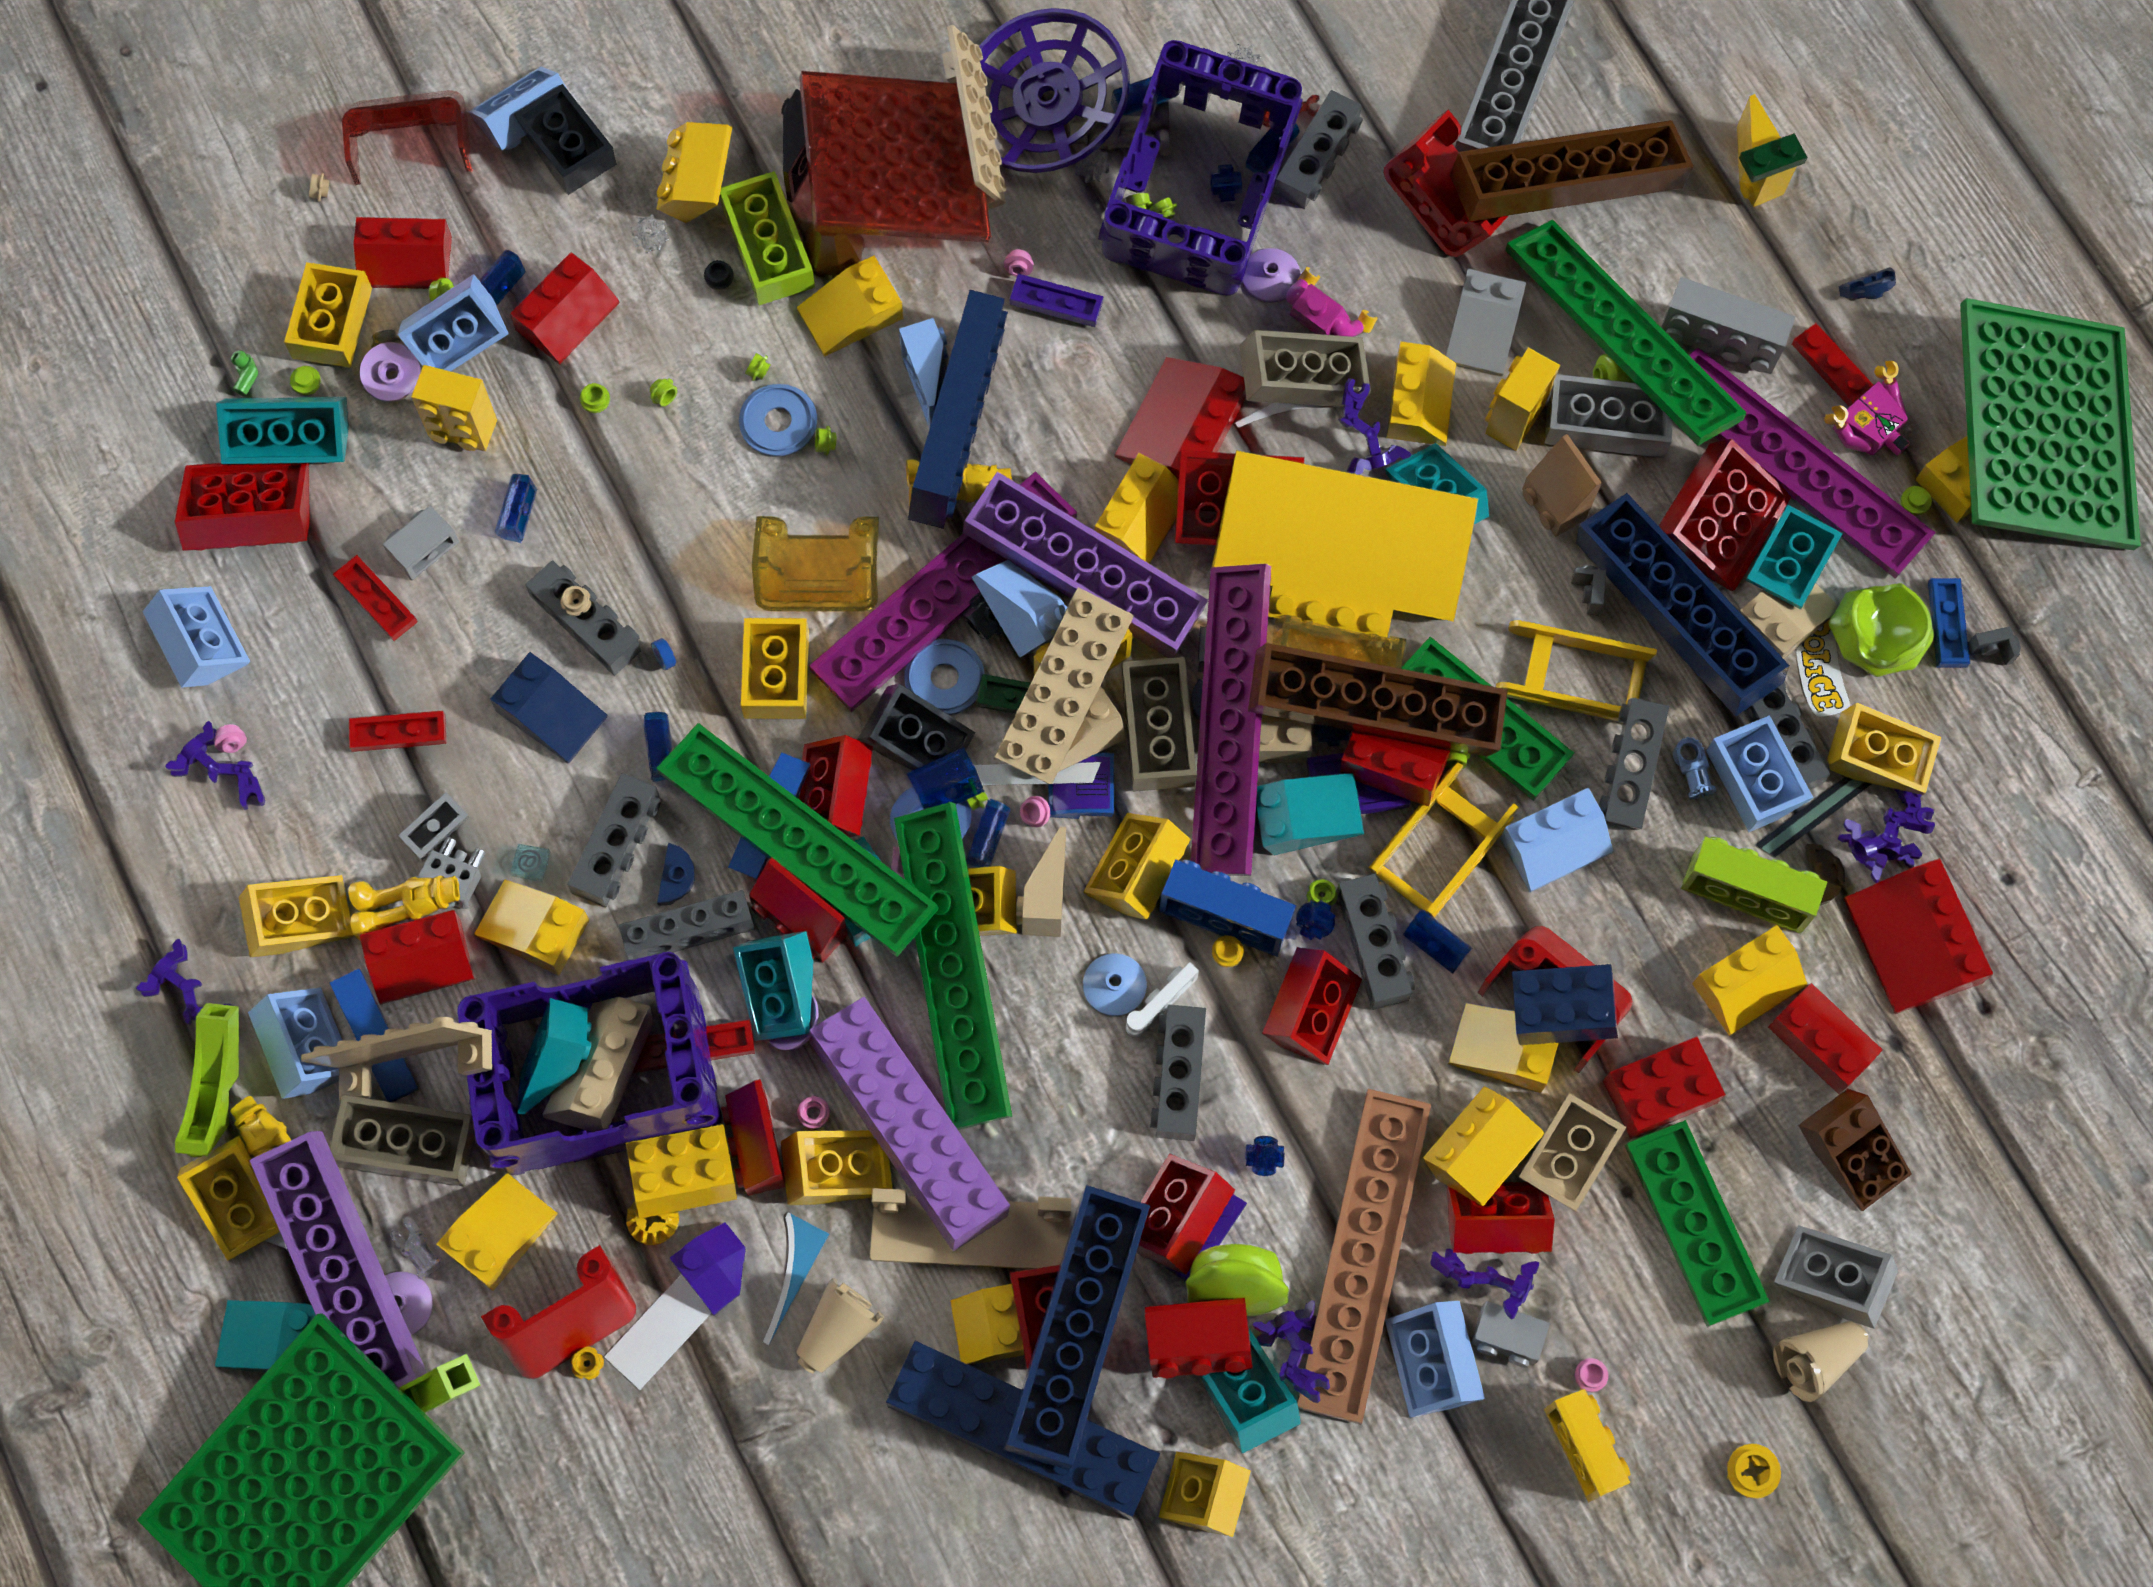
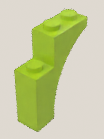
M206 1003L196 1016L193 1075L185 1114L175 1139V1153L187 1154L190 1157L208 1156L229 1126V1090L239 1077V1006Z
M465 1354L434 1368L399 1388L424 1413H427L456 1400L481 1384L468 1355Z

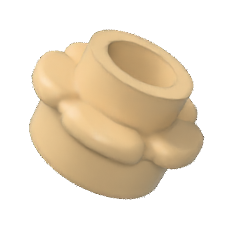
M321 173V175L312 174L309 197L318 199V202L321 201V197H328L330 180L324 179V173Z
M571 586L564 591L561 597V607L567 610V614L579 616L581 612L585 613L589 610L591 606L590 594L584 588ZM575 599L579 600L577 604L573 603Z

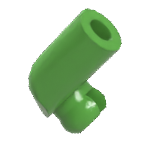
M239 350L234 352L231 357V362L239 373V378L232 389L237 394L246 396L258 376V369L251 355Z

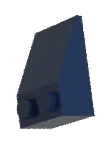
M531 652L526 655L490 698L498 714L568 764L608 717L603 710L560 673Z

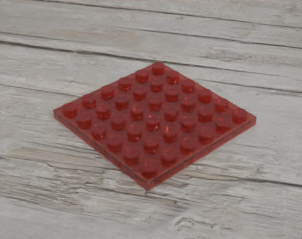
M801 71L799 82L814 232L989 242L991 230L986 193L977 187L974 182L957 83Z

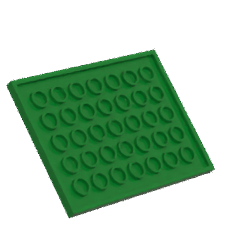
M1964 299L1960 303L1972 524L2133 551L2139 548L2141 542L2125 327L1976 299Z
M320 1313L311 1320L141 1514L137 1521L202 1587H348L465 1452L323 1313Z

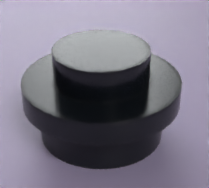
M716 260L705 268L704 280L710 288L722 290L733 282V269L726 262Z

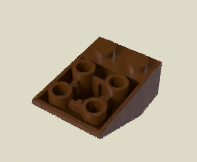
M1847 1088L1798 1125L1812 1151L1860 1211L1867 1209L1912 1175L1871 1099L1866 1094Z

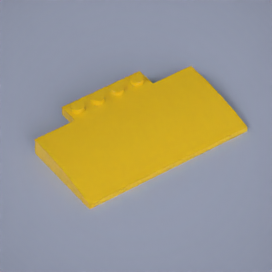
M1236 450L1212 567L1264 563L1270 565L1271 590L1268 617L1387 640L1393 610L1454 622L1478 499Z

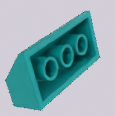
M347 397L225 398L216 403L221 464L345 462L349 430Z

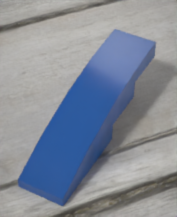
M781 753L769 777L798 798L811 764ZM740 837L728 868L758 879L768 857Z
M360 969L330 982L357 1041H360L363 1035L374 1034L381 1036L384 1035L385 1030L390 1029ZM404 1057L372 1065V1072L387 1102H395L419 1090Z

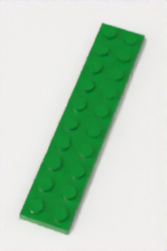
M1553 219L1507 243L1505 251L1697 446L1744 420L1746 411Z
M700 723L696 724L656 768L661 776L766 857L775 859L826 903L896 957L899 956L939 910L935 902Z
M948 802L896 817L894 822L904 878L908 883L935 902L939 908L915 936L946 1114L957 1130L1013 1117L956 804Z

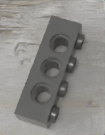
M1333 90L1329 92L1277 176L1274 188L1275 195L1303 209L1306 208L1310 200L1315 201L1322 188L1320 183L1324 177L1328 179L1331 176L1336 165L1334 160L1337 155L1343 156L1349 145L1348 137L1351 133L1356 134L1362 124L1363 118L1360 117L1361 104ZM1329 127H1337L1338 130H1333ZM1316 149H1323L1326 152H1318ZM1303 171H1308V172H1310V173H1312V174L1306 175V174H1303L1302 172H1303Z
M553 560L550 561L525 584L530 597L615 676L641 652L638 642L640 639L639 635L629 625L623 627L617 621V614L608 605L602 607L596 601L597 596L587 585L581 587L574 581L576 579L575 575L567 566L562 565L560 567ZM571 586H579L586 589L590 594L589 600L591 601V606L587 612L593 613L592 616L587 620L578 619L579 616L567 614V610L562 609L560 599H557L558 596ZM575 599L573 601L574 604H577L579 602L578 599ZM606 632L614 633L613 637L609 640L600 639L601 635Z
M1784 682L1743 712L1749 723L1770 715L1776 728L1784 727L1789 731V736L1782 735L1780 732L1779 734L1791 756L1793 753H1796L1803 757L1804 763H1799L1795 760L1794 762L1809 790L1823 785L1830 775V768L1826 758L1818 753L1812 732L1803 725L1797 704L1788 697ZM1763 700H1770L1776 708H1768L1763 703Z
M1631 698L1627 704H1622L1618 722L1623 723L1620 735L1615 734L1611 752L1616 753L1614 765H1608L1605 775V783L1609 784L1607 796H1601L1599 807L1604 814L1606 823L1636 830L1642 829L1669 711L1668 705L1637 698ZM1640 724L1646 729L1647 735L1643 741H1637L1632 737L1631 729L1633 725ZM1627 755H1634L1639 759L1640 766L1636 772H1630L1625 768L1624 760ZM1621 785H1626L1632 789L1633 797L1628 803L1620 801L1617 796V791Z
M621 773L567 884L572 894L603 907H607L610 899L614 900L617 897L621 887L619 880L623 872H628L633 864L634 854L632 853L637 843L642 844L647 835L648 827L646 824L650 816H655L660 808L661 799L659 798L660 795L656 786ZM634 808L638 810L637 815L633 818L623 817L624 812L628 809ZM616 836L625 838L624 842L619 846L609 845L610 840ZM602 864L611 865V869L606 874L595 873L598 866Z
M1376 873L1339 882L1336 890L1371 1009L1375 1010L1409 1001L1412 990H1415V983L1412 973L1410 971L1406 972L1402 961L1406 959L1405 950L1402 942H1397L1394 935V930L1397 929L1392 911L1387 912L1384 901H1387L1388 898L1384 883L1378 882ZM1362 906H1370L1375 910L1376 915L1372 917L1364 916L1360 908ZM1378 935L1383 938L1385 945L1381 947L1374 946L1370 943L1369 937ZM1388 965L1393 969L1394 975L1390 977L1383 976L1378 971V967Z
M743 890L619 924L625 952L629 960L663 952L674 953L755 930Z
M1168 1004L1166 1014H1160L1158 1033H1164V1045H1157L1156 1064L1162 1065L1161 1077L1155 1076L1153 1088V1096H1159L1158 1109L1152 1108L1150 1128H1156V1138L1195 1141L1206 1008ZM1176 1035H1183L1187 1037L1189 1044L1185 1047H1177L1171 1039ZM1174 1066H1180L1185 1069L1187 1075L1182 1079H1176L1170 1075L1169 1070ZM1176 1097L1182 1100L1184 1107L1181 1110L1174 1111L1168 1108L1166 1101Z

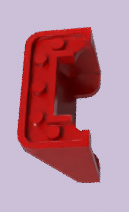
M1448 109L1398 152L1385 165L1383 173L1388 184L1438 246L1447 255L1458 257L1490 237L1508 216L1469 222L1449 175L1459 153L1452 143L1460 137L1461 126Z
M600 1245L585 1253L577 1263L576 1271L583 1286L524 1321L520 1313L509 1305L495 1307L481 1316L493 1338L523 1377L536 1379L571 1359L579 1350L594 1345L633 1320L636 1314L635 1301L611 1259Z

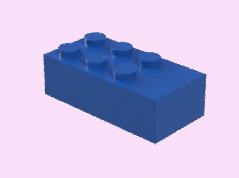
M1175 859L1161 895L1159 912L1221 936H1233L1242 944L1278 957L1296 905L1260 892L1261 889L1254 884L1247 882L1239 884L1231 881V878L1225 873L1219 871L1210 873L1200 869L1201 866L1193 861L1183 860L1181 862Z

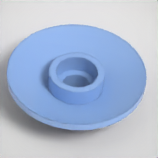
M1117 953L1106 954L1094 960L1087 968L1083 978V991L1088 1003L1098 1012L1108 1016H1122L1135 1010L1143 1001L1147 988L1146 976L1141 966L1129 956ZM1112 977H1118L1121 980V984L1119 986H1112L1109 980Z

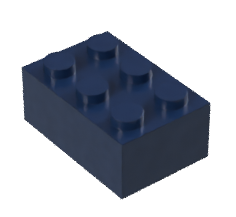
M1611 964L1512 972L1516 1035L1519 1045L1618 1038Z

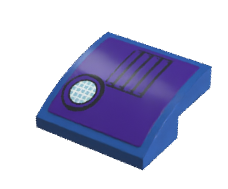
M1097 753L1078 762H1101L1093 783L1048 784L1050 817L1079 819L1080 815L1112 817L1114 814V753Z

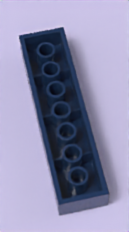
M969 290L912 487L908 520L944 529L946 519L953 518L957 494L960 493L962 487L963 473L969 462L970 448L976 437L977 423L981 419L985 403L984 398L988 394L991 373L995 369L998 357L997 352L999 346L1001 347L1005 332L1004 327L1008 315L1007 311H1003L1005 298Z
M1628 493L1579 524L1576 544L1600 570H1606L1608 579L1735 716L1784 683L1790 665Z
M1089 1185L1085 1186L1079 1200L1003 1450L1065 1470H1069L1073 1466L1150 1205Z
M916 1340L914 1341L887 1398L886 1404L888 1408L1132 1520L1160 1453L1089 1420H1086L1074 1464L1069 1470L1003 1450L1022 1389Z

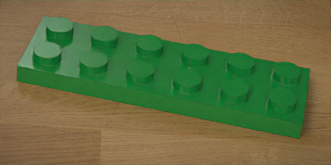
M1431 636L1401 667V669L1491 686ZM1506 699L1501 749L1488 757L1478 756L1534 801L1569 762L1574 752L1509 699Z
M1686 1120L1626 1143L1627 1153L1707 1328L1770 1302Z

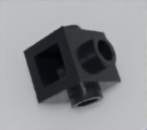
M981 592L977 593L969 601L970 607L960 616L980 638L988 640L994 634L1000 635L1004 631Z

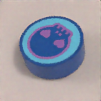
M660 638L651 643L655 658L663 670L666 671L676 665L674 653L665 639Z

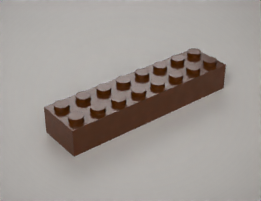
M1673 120L1461 151L1458 153L1449 175L1470 222L1682 189L1694 165Z
M1265 643L1256 650L1248 712L1488 757L1501 749L1508 689Z

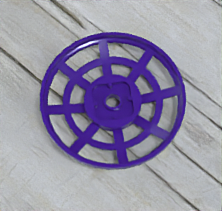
M1050 8L1035 10L1005 22L979 45L983 55V60L980 61L982 71L986 77L993 80L989 94V100L992 105V112L990 113L991 122L999 134L1009 144L1013 145L1005 157H1001V166L1028 173L1051 172L1069 167L1097 150L1110 137L1119 124L1130 92L1128 63L1117 39L1098 20L1085 13L1070 9ZM1051 22L1077 25L1071 41L1052 39L1040 42L1036 41L1032 26ZM1088 29L1106 41L1117 58L1103 68L1096 57L1082 46ZM1021 31L1026 47L1012 55L1002 65L1000 70L985 63L988 56L1002 42ZM1046 50L1067 51L1061 63L1044 62L1041 52ZM1077 56L1087 61L1094 70V73L1080 80L1072 70ZM1030 57L1032 67L1026 70L1019 79L1009 75L1017 64ZM1121 70L1122 95L1115 114L1105 112L1103 108L1107 96L1106 79ZM1098 84V98L1095 108L1082 105L1083 91ZM1003 85L1014 90V106L999 110V95ZM1045 92H1055L1051 100L1041 101V97ZM959 101V106H960V111H961V117H962V121H963L962 109H961V104H960V101ZM1075 115L1088 119L1077 132L1067 138L1064 125L1070 122ZM1019 116L1027 126L1018 139L1007 130L1002 121ZM1096 122L1108 125L1091 144L1074 155L1071 154L1070 145L1084 137ZM1038 130H1053L1055 143H1030ZM1024 150L1036 153L1058 150L1060 161L1050 164L1025 165L1015 163Z

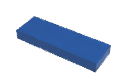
M1930 578L1928 581V591L1934 633L1936 667L1967 668L1970 665L1961 578Z

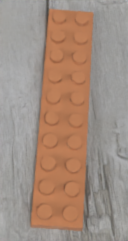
M1368 1089L1366 1092L1310 1342L1313 1354H1308L1305 1369L1325 1375L1329 1379L1330 1388L1329 1390L1323 1387L1314 1388V1390L1320 1393L1321 1400L1319 1403H1314L1299 1393L1297 1404L1300 1410L1359 1425L1363 1422L1431 1104L1372 1089Z

